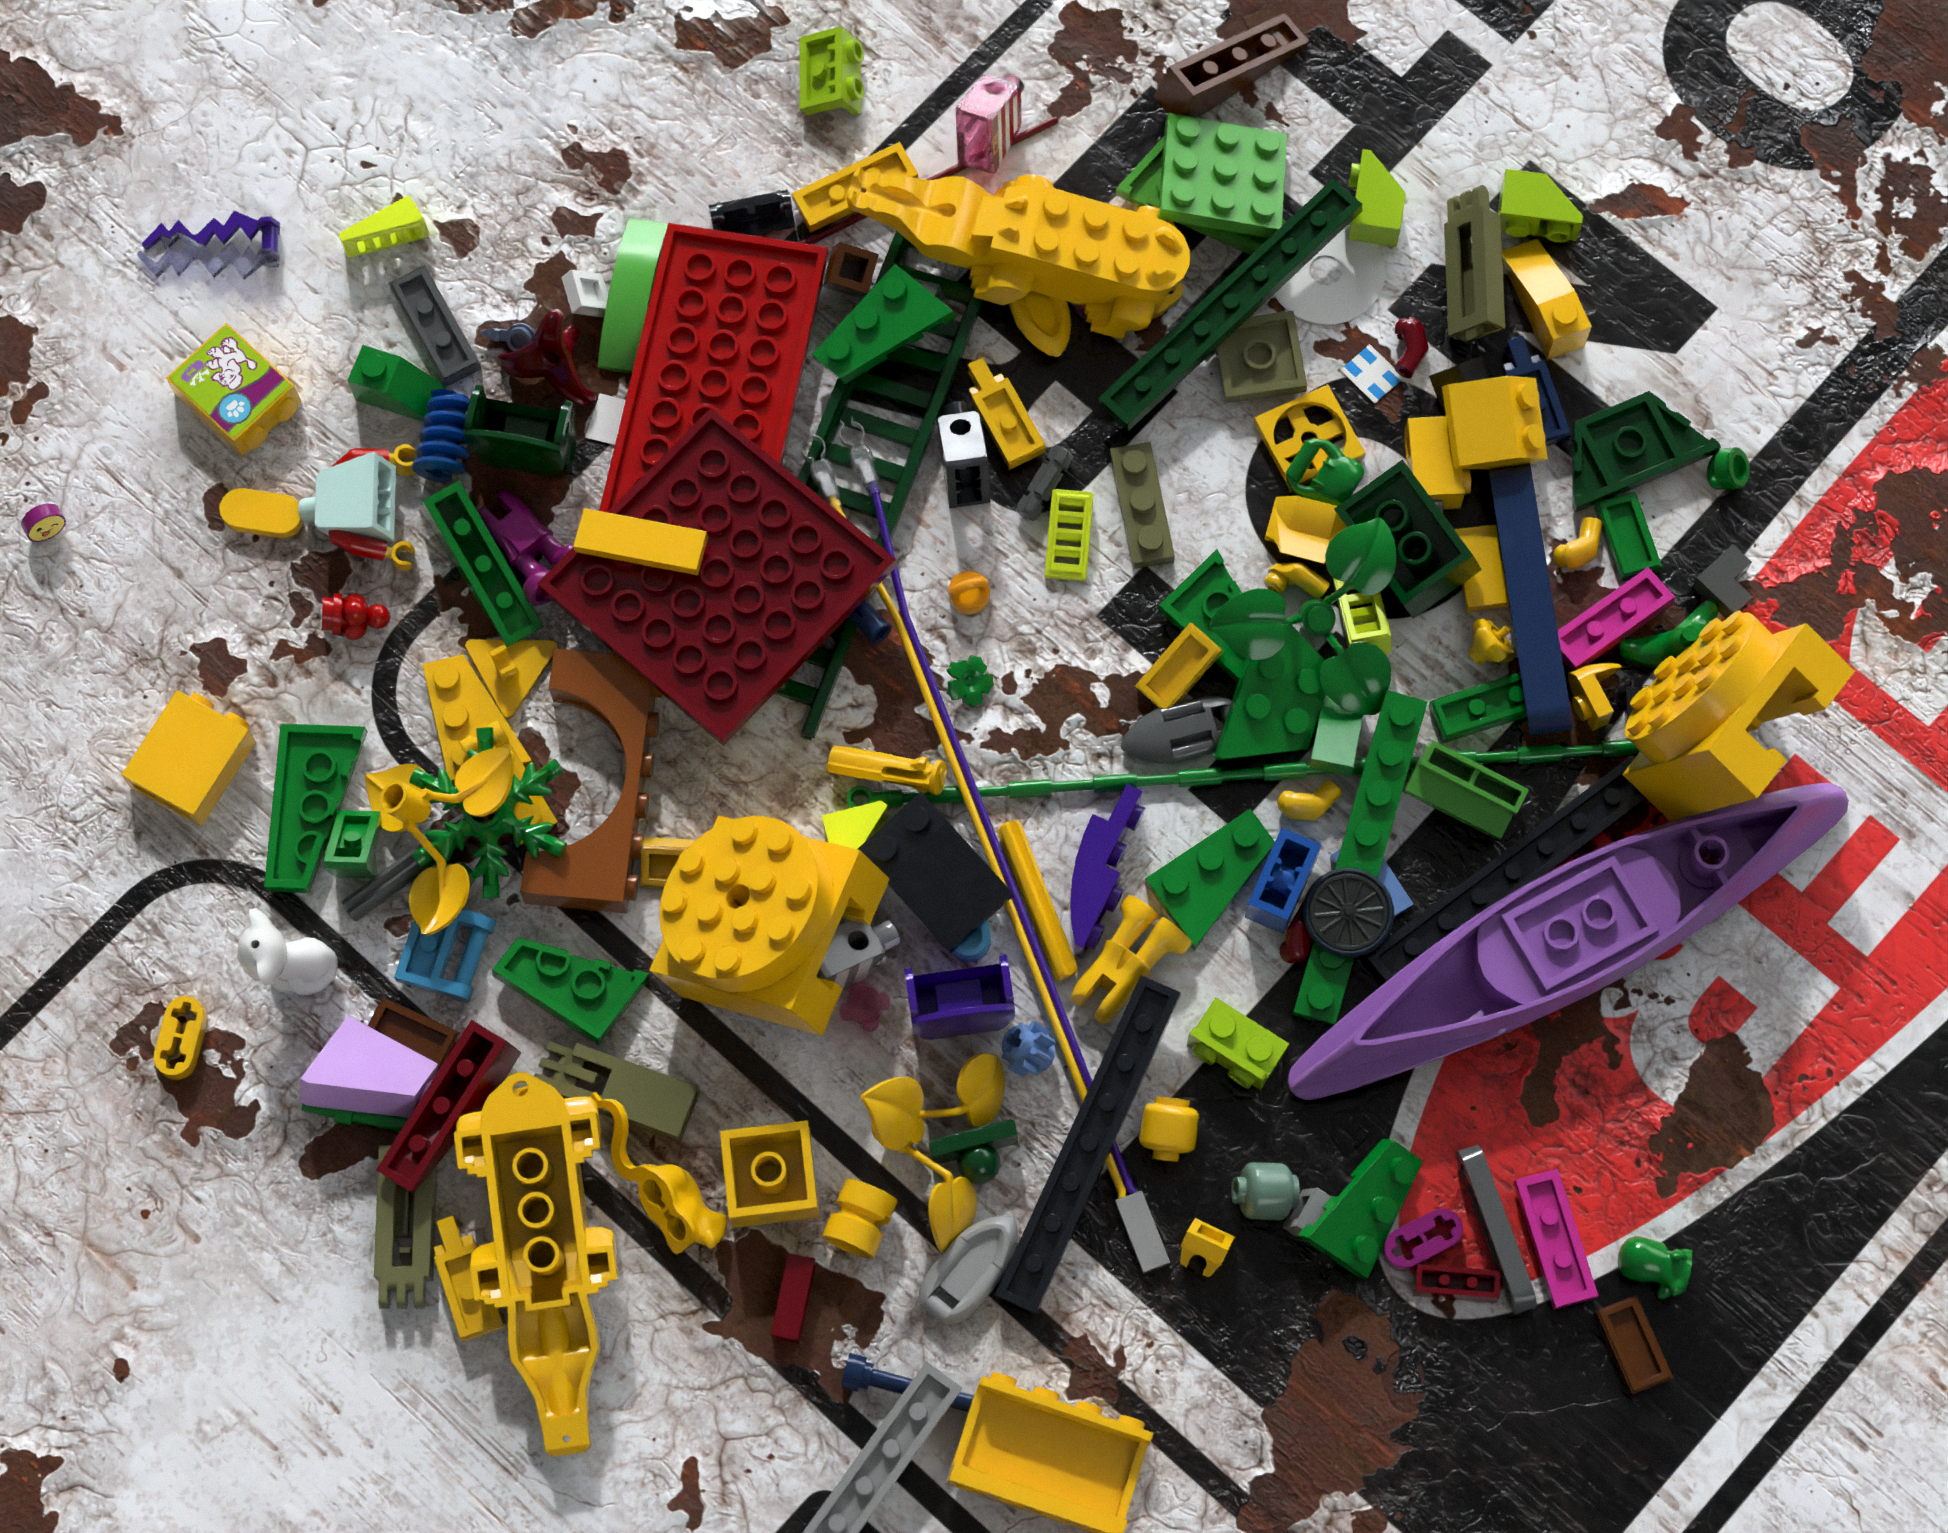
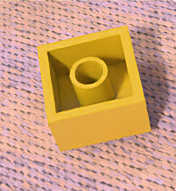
M808 1120L720 1131L728 1217L732 1228L820 1218L811 1132Z

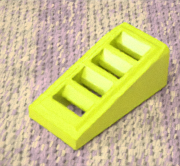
M410 196L398 200L338 234L348 258L420 240L430 235L422 214Z
M1052 490L1045 578L1086 581L1094 498L1092 492ZM1059 510L1082 511V512H1084V513H1081V512H1069V511H1059ZM1058 523L1083 526L1082 530L1058 528ZM1056 540L1081 542V547L1056 545ZM1055 556L1080 558L1079 565L1054 563Z
M1333 578L1335 591L1341 588L1345 582ZM1380 592L1371 596L1355 593L1345 594L1340 597L1337 602L1347 648L1355 642H1368L1378 646L1385 655L1391 652V632ZM1372 603V606L1350 609L1352 606ZM1373 619L1376 620V622L1354 626V623L1356 622H1362Z

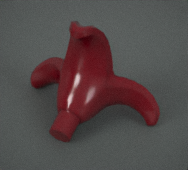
M560 309L551 310L545 315L532 343L516 351L498 355L502 369L511 376L518 378L546 377L560 395L568 401L581 406L589 405L596 400V395L589 392L580 382L573 364L574 342L579 338L580 330L573 324H568L563 330L564 316Z

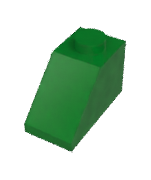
M362 345L347 380L356 401L422 422L425 415L429 413L427 403L433 398L430 391L447 389L446 385L401 356L366 345Z

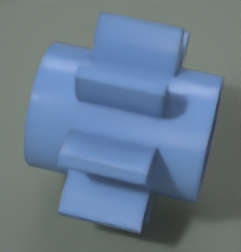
M1032 1021L1029 1026L1020 1022L1018 1026L1009 1029L1002 1041V1052L1004 1053L1002 1058L1010 1062L1008 1069L1022 1077H1025L1028 1072L1037 1076L1039 1072L1048 1069L1055 1057V1039L1047 1036L1049 1029L1035 1021Z

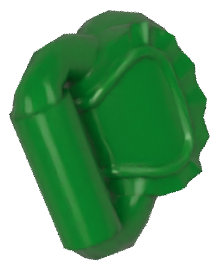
M1312 438L1307 441L1305 440L1285 473L1287 483L1297 495L1338 506L1352 496L1365 471L1359 462L1346 457L1330 441ZM1319 449H1322L1327 454V458L1323 461V465L1315 478L1312 479V483L1309 486L1300 484L1299 481Z

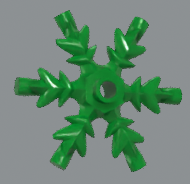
M492 727L476 728L478 752L468 749L467 755L469 758L479 752L493 748L494 734ZM556 759L547 763L537 772L535 771L534 762H530L520 782L515 774L513 775L510 792L504 803L496 810L495 816L491 821L486 822L484 817H475L468 814L464 810L463 801L460 803L446 802L442 810H448L457 806L462 811L461 821L458 824L445 821L443 824L447 830L426 831L425 836L432 840L430 843L444 857L446 863L451 858L456 844L463 851L465 837L470 835L478 837L482 846L473 853L472 857L481 858L471 876L473 879H477L483 875V899L500 898L498 874L504 877L509 876L508 868L498 856L508 855L505 850L497 845L498 839L502 834H513L517 848L523 840L527 850L534 858L538 857L539 848L557 858H561L564 854L567 843L546 834L553 828L552 823L530 824L534 816H528L519 820L514 814V808L518 802L529 805L533 804L529 796L550 795L552 791L545 784L563 774L564 771ZM416 768L409 780L410 784L421 789L427 788L432 792L456 794L459 792L456 786H453L446 771L442 768L438 770V779ZM430 800L429 802L430 804L440 803L443 801ZM424 847L412 853L420 867L433 860V857Z

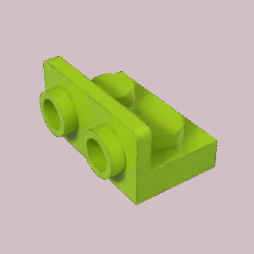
M842 26L799 37L800 110L807 116L840 107L845 108L852 115L861 113V99L864 97V85L861 80V62L864 60V51L860 41Z
M1216 997L1196 1028L1193 1027L1189 1033L1187 1044L1192 1047V1054L1209 1065L1217 1062L1229 1070L1228 1076L1233 1081L1245 1088H1250L1253 1085L1259 1090L1262 1089L1289 1047L1288 1042Z

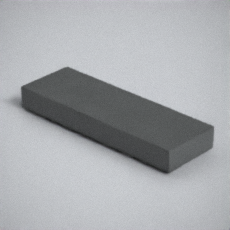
M425 265L389 283L391 291L446 387L482 369L480 362Z

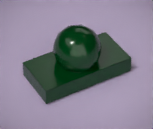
M1008 1119L931 1139L929 1142L931 1159L937 1164L957 1160V1168L962 1177L968 1178L974 1184H985L993 1180L1001 1166L1000 1156L996 1149L1018 1144L1016 1125L1014 1120Z

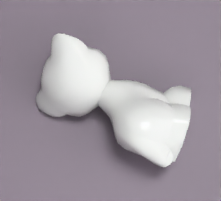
M255 908L250 909V926L245 929L239 939L237 953L238 961L247 975L255 981H260L265 986L271 985L279 993L294 991L299 995L319 993L331 983L336 976L338 968L337 956L331 948L316 938H303L297 941L285 942L283 934L271 924L268 917L262 911Z

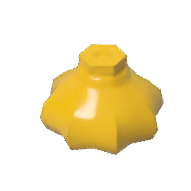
M1477 619L1472 625L1473 642L1467 650L1469 656L1479 665L1486 661L1497 663L1512 661L1515 656L1512 649L1513 645L1505 637L1511 632L1506 625L1502 629H1498L1491 620Z

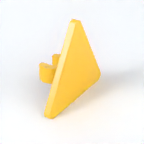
M470 639L465 644L468 653L505 719L513 718L552 660L554 648L558 649L557 643L553 640H520L507 648L502 640Z

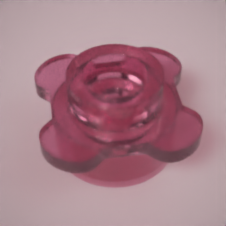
M856 982L851 986V993L848 996L847 1003L840 1006V1016L845 1021L853 1020L861 1024L862 1029L866 1032L875 1031L879 1026L878 1019L881 1013L890 1007V998L886 993H878L875 989L868 987L865 982ZM863 1003H867L869 1005V1008L867 1010L861 1009V1005Z

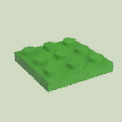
M1168 113L1165 122L1158 218L1270 238L1282 226L1287 134Z

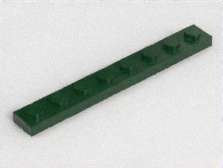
M1334 179L1329 181L1098 398L1100 406L1129 431L1362 212V203Z

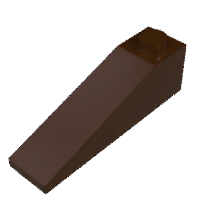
M1283 13L1170 65L1154 98L1167 114L1173 113L1196 118L1215 108L1307 47L1310 41L1287 14Z

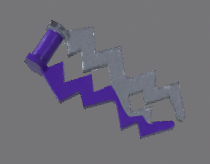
M234 210L224 226L213 218L196 235L191 234L179 220H177L170 231L161 223L142 242V246L147 250L162 240L166 249L165 254L157 262L152 260L143 251H139L137 255L156 278L170 265H172L177 275L180 276L194 260H200L214 279L231 263L245 280L261 266L268 268L279 267L278 235H280V222L271 216L260 217L256 220ZM240 228L250 241L253 240L259 231L262 232V247L257 252V255L250 246L241 255L231 241L215 257L206 248L214 235L225 245ZM181 239L186 247L177 254L171 247Z

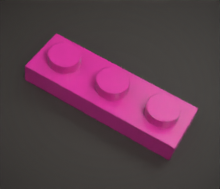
M1647 567L1558 630L1562 660L1572 671L1589 665L1620 643V641L1674 605L1675 596Z
M1558 1168L1516 1179L1513 1184L1553 1310L1596 1299L1598 1297L1596 1286Z

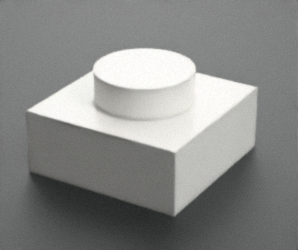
M571 269L561 277L573 314L604 317L608 291L602 274Z

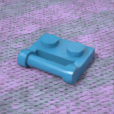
M462 909L456 919L447 927L432 935L421 934L420 927L414 920L394 979L402 984L469 1003L474 991L470 986L487 936L488 934H493L497 921L487 915ZM462 925L472 930L455 980L452 981L443 978L460 926Z

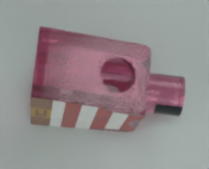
M984 74L958 103L955 109L959 164L995 175L1021 127V93L1024 90V84L1020 78L1012 74H1006L1003 78Z

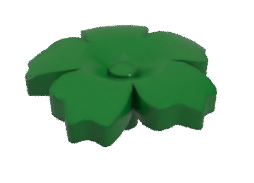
M970 655L967 661L950 662L947 672L951 677L957 679L950 680L947 683L948 690L946 694L950 696L951 700L962 698L963 704H968L970 707L982 704V694H988L994 683L993 675L983 674L987 670V666L983 663L981 657Z

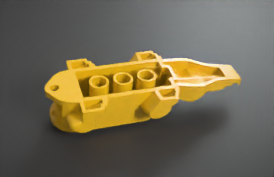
M862 167L857 168L854 172L847 195V204L850 210L895 229L924 256L940 262L971 269L969 279L972 280L971 288L975 289L974 297L1006 305L1024 298L1030 291L1085 306L1084 314H1087L1086 322L1092 323L1091 331L1123 340L1127 330L1138 331L1147 328L1152 319L1159 317L1176 305L1183 294L1182 280L1190 266V249L1183 234L1174 227L1173 221L1158 218V208L1140 206L1136 212L1055 189L1050 180L1038 175H1022L1017 177L1016 181L1004 182L1003 187L998 188L995 195H991L965 177L950 176L937 180H925L897 174L868 173Z
M517 1072L511 1074L488 1096L482 1111L465 1114L458 1119L454 1140L458 1169H467L468 1175H477L479 1179H487L494 1242L480 1245L472 1251L470 1272L474 1300H484V1304L487 1306L495 1304L497 1309L507 1307L510 1359L534 1396L543 1433L545 1451L549 1455L557 1457L583 1453L591 1447L588 1390L593 1368L600 1352V1338L589 1295L598 1294L600 1288L609 1287V1281L618 1280L617 1250L613 1231L604 1227L588 1226L581 1164L585 1162V1158L593 1157L594 1150L601 1149V1126L597 1102L593 1098L586 1096L563 1099L552 1085L527 1072ZM520 1082L528 1085L514 1090L515 1085ZM565 1436H569L570 1440L568 1442L564 1441Z

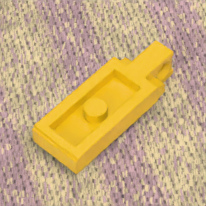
M983 357L969 363L968 375L974 384V387L968 389L971 402L979 413L983 424L1008 469L1011 470L1045 453L1046 445L1008 378L1005 379L1002 374L993 377Z
M454 1216L436 1221L443 1244L434 1247L436 1254L434 1260L461 1342L464 1343L505 1328L499 1308L497 1309L495 1304L487 1306L484 1304V1300H474L470 1263L472 1251L479 1246L474 1241L473 1235L470 1234L462 1237Z

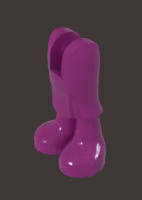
M504 489L496 495L499 504L507 513L504 518L499 521L484 506L478 509L477 512L496 545L507 556L510 566L517 568L526 580L523 587L526 599L533 606L546 604L552 600L540 591L537 583L550 570L545 569L535 557L541 553L554 567L573 548L574 543L566 547L559 543L553 537V531L543 526L519 497Z

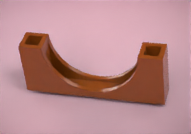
M554 648L549 691L553 702L568 704L587 711L602 721L614 733L625 753L626 777L621 796L609 817L591 834L568 845L561 858H557L547 851H539L538 857L534 858L529 851H526L520 894L525 904L627 913L629 900L635 901L638 892V875H632L634 859L641 860V844L644 841V835L638 834L639 819L647 818L649 807V793H643L645 778H652L654 769V753L648 752L650 737L657 738L660 716L659 712H654L655 697L662 698L663 694L616 654Z

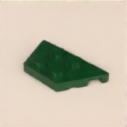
M1650 391L1575 421L1572 428V509L1574 513L1595 505L1596 502L1610 499L1713 456L1720 450L1721 446L1713 437L1708 440L1690 426V420L1679 412L1671 411L1664 401Z

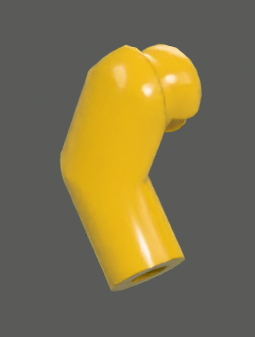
M1593 517L1583 518L1581 520L1579 538L1567 543V545H1559L1554 550L1553 557L1556 565L1561 568L1576 569L1593 561L1598 552L1602 521Z
M1299 562L1276 563L1268 569L1269 575L1264 579L1266 588L1276 593L1283 592L1286 589V585H1298L1315 599H1320L1330 585L1328 581L1312 569Z
M1326 780L1313 795L1295 793L1290 790L1284 791L1278 797L1277 806L1287 818L1292 820L1315 821L1342 795V791L1332 781Z

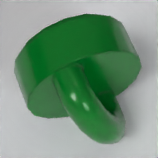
M1737 447L1725 448L1716 452L1711 457L1707 467V481L1714 489H1741L1746 485L1750 475L1748 458Z

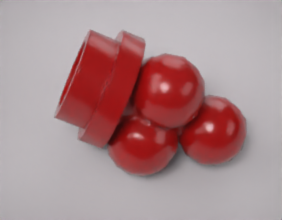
M334 593V597H323L321 630L332 631V635H340L342 631L346 638L358 640L365 635L367 624L371 628L381 629L390 622V612L384 605L374 604L368 607L366 599L361 595L351 594L343 602L342 594Z

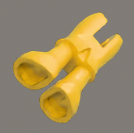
M1130 894L1126 896L1120 906L1123 920L1111 940H1106L1103 951L1080 977L1070 996V1000L1073 1003L1082 1007L1094 995L1099 986L1107 990L1109 994L1104 998L1094 1014V1018L1103 1025L1114 1019L1130 999L1141 975L1149 977L1152 967L1166 953L1182 955L1192 945V941L1177 926L1165 917H1161L1136 954L1129 949L1139 936L1148 930L1158 919V914L1152 907Z

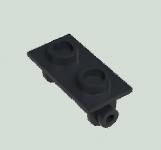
M788 189L708 205L713 230L754 236L796 227Z

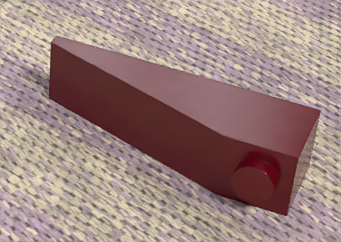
M471 1020L376 1171L414 1194L455 1144L454 1132H456L458 1119L465 1114L482 1111L488 1096L504 1082L522 1052L505 1039Z

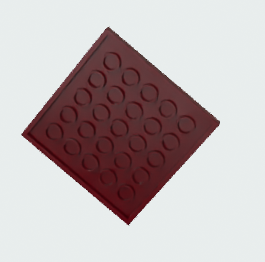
M710 408L607 512L707 531L708 540L699 574H687L577 553L573 547L537 585L540 591L720 744L725 746L897 566V561L891 554L714 409Z

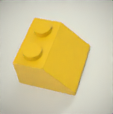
M1502 376L1442 386L1454 468L1491 470L1528 463L1531 465L1548 459L1536 378Z

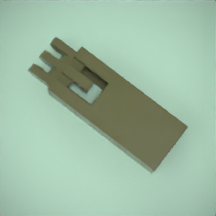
M1484 185L1477 186L1472 191L1463 192L1460 194V197L1454 196L1449 198L1447 201L1448 222L1444 224L1448 336L1464 343H1469L1505 328L1501 217L1499 214L1490 211L1489 192Z
M548 1041L545 1051L560 1057V1059L556 1062L542 1057L538 1066L554 1074L552 1078L535 1073L534 1077L552 1085L563 1099L589 1097L594 1093L577 1087L578 1079L595 1086L599 1075L607 1077L608 1080L603 1093L599 1096L602 1099H613L621 1103L627 1113L629 1125L681 1143L700 1095L698 1086L576 1043L574 1049ZM598 1108L599 1114L613 1118L609 1110Z
M391 1145L379 1146L378 1166ZM437 1166L414 1194L378 1172L374 1278L379 1282V1309H389L391 1302L390 1291H396L397 1309H407L408 1291H414L413 1302L415 1309L425 1308L426 1281H433ZM394 1238H413L412 1249L411 1247H399V1253L401 1254L400 1266H393Z

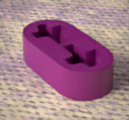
M1440 1208L1394 1230L1388 1235L1383 1245L1382 1254L1385 1262L1390 1268L1405 1272L1414 1269L1417 1264H1424L1449 1251L1458 1243L1462 1235L1463 1225L1461 1219L1455 1212ZM1439 1219L1443 1225L1448 1223L1452 1225L1453 1228L1448 1234L1450 1240L1445 1241L1441 1235L1427 1240L1425 1235L1430 1233L1436 1226L1434 1220ZM1400 1239L1405 1245L1418 1239L1420 1245L1411 1251V1260L1406 1261L1403 1256L1395 1257L1392 1254L1397 1246L1396 1240Z

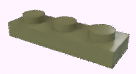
M1151 442L1111 448L1110 460L1133 569L1174 562L1175 554Z

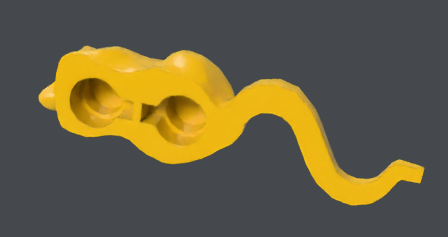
M597 1092L592 1093L589 1097L597 1102L598 1108H606L614 1118L615 1125L611 1143V1158L615 1170L622 1178L638 1183L641 1204L649 1218L661 1228L672 1252L679 1254L693 1243L706 1245L709 1249L714 1248L726 1233V1215L712 1211L705 1205L699 1186L685 1169L673 1164L660 1166L643 1164L637 1167L633 1165L626 1152L629 1122L623 1105L617 1100L602 1099Z

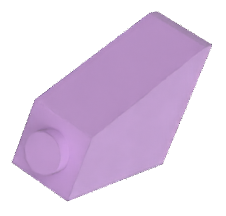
M347 1016L300 1078L299 1102L307 1106L409 1118L435 1078L438 1064L358 1020Z

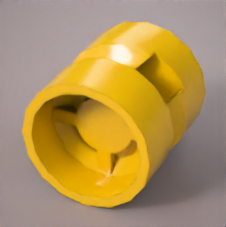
M845 1179L836 1200L841 1209L839 1212L830 1214L822 1233V1238L846 1252L863 1258L874 1259L883 1239V1234L879 1228L882 1225L889 1224L898 1200L889 1193L870 1184L854 1179Z

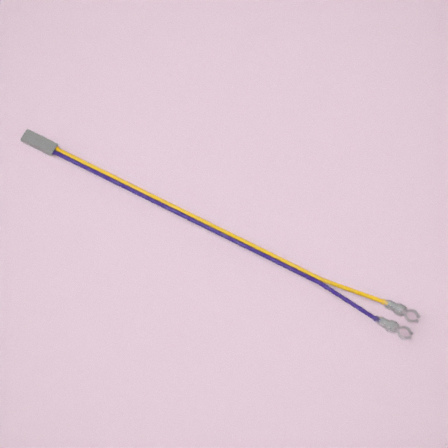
M853 416L851 417V425L858 427L863 432L860 446L853 448L852 444L845 442L841 437L844 423L840 420V425L842 426L839 432L840 441L845 447L851 449L849 450V461L852 469L859 475L863 487L868 491L869 496L872 497L884 549L895 558L880 498L879 478L874 468L875 459L871 449L867 445H863L865 439L864 428L858 422L853 421ZM812 430V439L821 442L824 446L821 460L814 462L812 457H808L802 452L805 437L801 434V455L806 461L812 462L810 464V475L813 483L819 488L823 500L846 518L841 509L840 493L835 482L834 468L827 458L823 459L826 453L823 439L814 435V430ZM896 566L891 572L900 614L882 582L876 587V590L895 623L989 866L1014 894L1005 903V907L1083 1103L1092 1083L1090 1073L910 618L898 567ZM1115 1141L1107 1158L1106 1165L1118 1193V1200H1115L1117 1210L1141 1271L1145 1274L1169 1265L1170 1260L1142 1190L1138 1192L1134 1188Z

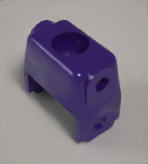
M1007 954L999 955V964L915 976H913L912 968L904 969L912 1030L924 1040L999 1031L1004 1029L1015 1018L1014 997Z

